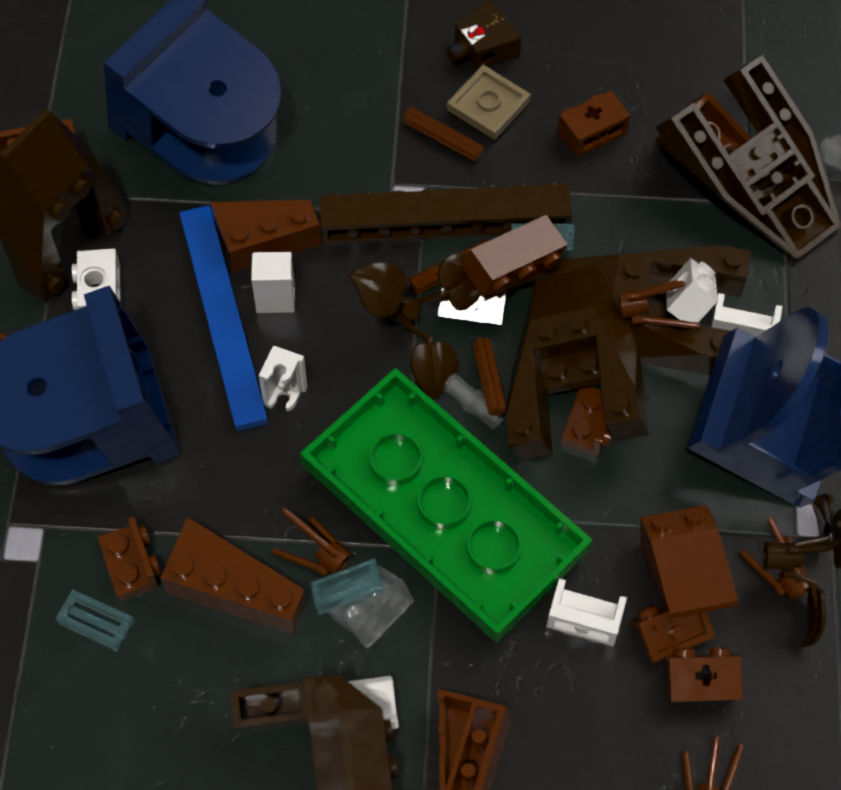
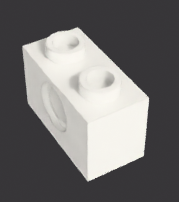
M116 249L77 251V264H72L73 282L77 283V291H72L73 310L87 306L83 294L110 285L120 301V263ZM95 284H100V285L97 286V287H91V286H93V285H95Z
M690 258L669 281H684L685 286L666 292L667 311L679 320L699 322L718 301L714 270L706 263L700 262L698 264Z

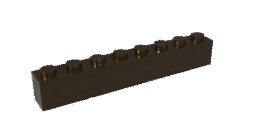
M549 183L537 186L521 184L514 187L487 186L473 189L458 187L452 190L425 189L409 192L396 190L388 193L363 192L346 195L333 193L320 196L322 244L501 236L544 215L548 216L559 233L570 232L572 222L569 184Z

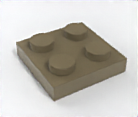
M482 65L447 102V110L496 140L530 103L531 94L485 65Z

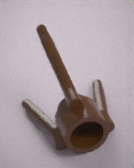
M674 280L643 290L620 293L623 318H632L633 325L647 323L681 328H700V323L644 316V312H650L648 297L684 287V281Z
M286 507L282 508L281 512L291 522L321 546L315 555V558L319 560V564L274 548L272 553L283 559L315 570L323 577H326L329 572L337 576L351 558L352 554L347 551L348 548L339 543L315 517L311 516L309 521L325 539Z
M768 516L767 522L776 541L792 543V537L787 535L784 539L774 518ZM744 549L739 551V554L747 563L773 586L779 597L787 594L790 600H794L809 591L810 587L808 584L794 578L783 577V571L778 574L781 578L778 582ZM803 563L801 568H795L794 572L809 577Z
M719 736L713 738L707 783L697 784V790H719V787L715 786L721 741ZM742 743L737 745L721 790H730L744 750ZM684 750L682 752L685 788L686 790H694L689 752Z

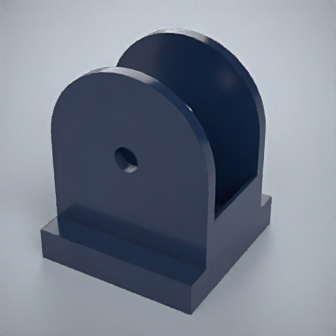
M170 0L104 62L108 128L126 142L133 137L175 171L193 181L211 185H224L244 180L264 166L275 146L277 134L275 116L278 112L281 95L277 71L269 58L261 50L207 10L208 0Z
M110 285L83 294L87 306L22 329L0 341V448L4 450L7 458L19 472L36 482L47 485H68L149 456L155 464L180 456L148 344Z
M806 307L797 310L756 337L739 328H735L723 336L688 445V449L799 508L815 501L822 479L841 470V361L825 353L828 339L826 317L813 308Z

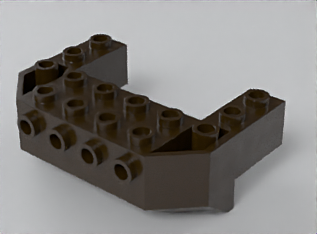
M342 676L303 678L304 682L230 691L233 725L237 733L309 724L317 790H392L391 779L398 777L395 755L388 756L386 743L387 741H393L391 720L384 719L382 708Z

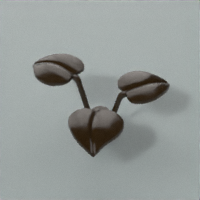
M454 253L447 256L441 262L437 278L440 286L444 289L442 292L414 299L401 296L406 288L407 280L403 271L394 264L372 263L355 270L349 275V278L354 284L364 308L375 317H386L390 322L402 323L404 329H409L427 342V344H417L413 348L410 358L411 370L419 388L431 399L437 398L448 387L457 373V355L450 344L443 341L434 343L431 336L412 325V322L419 315V304L444 298L448 295V299L453 307L465 308L478 299L481 293L462 268V264L468 254Z
M830 494L816 496L815 501L812 502L820 537L792 543L765 542L763 547L764 570L783 571V577L794 578L808 584L810 587L807 599L808 634L802 647H810L821 638L826 624V605L824 591L818 588V582L794 572L795 568H801L803 553L828 552L833 550L835 567L841 569V509L837 510L834 515L833 499Z

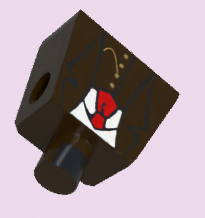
M489 0L457 22L455 25V43L447 46L446 51L453 63L466 57L475 69H479L482 65L489 67L519 57L521 36L494 2Z

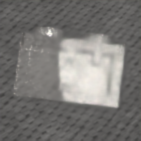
M375 564L329 610V613L333 620L356 634L361 645L369 648L408 609L414 599L401 578Z

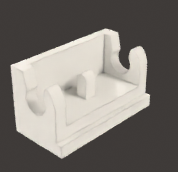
M273 345L259 374L262 400L265 407L272 409L281 395H287L290 398L286 403V411H290L295 407L301 392H305L308 387L304 356Z

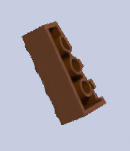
M188 517L186 518L161 576L165 593L295 635L306 607L305 590Z

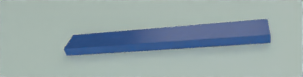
M210 205L179 212L236 432L266 425L268 420Z

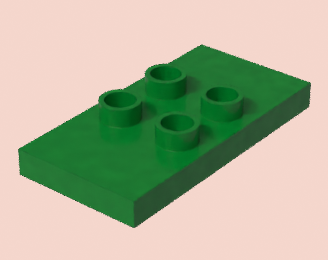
M396 368L300 453L301 465L496 644L558 583L559 578L562 579L591 551L592 538Z

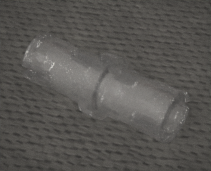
M456 373L451 375L445 382L446 385L443 386V390L458 400L467 413L470 414L472 412L492 430L497 428L506 415L505 412L499 417L488 413L484 393L480 389L475 390Z

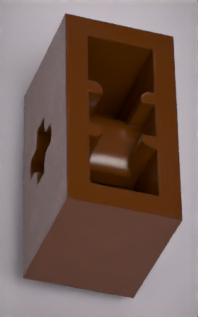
M610 90L601 95H594L587 102L576 107L572 106L564 110L559 115L557 132L574 156L578 158L626 135L631 116Z
M709 648V654L695 655V649H674V655L664 656L666 699L670 702L743 700L741 656L731 654V648ZM702 665L710 670L711 676L704 677V682L695 677V672L702 671Z

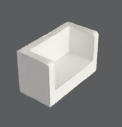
M291 252L253 253L251 281L256 313L295 312V281Z
M718 293V301L713 309L710 327L729 331L739 328L756 337L780 322L783 306L776 305L771 317L723 307L725 294Z
M559 578L548 616L547 628L614 646L627 597L620 596L618 604L565 590L566 580Z

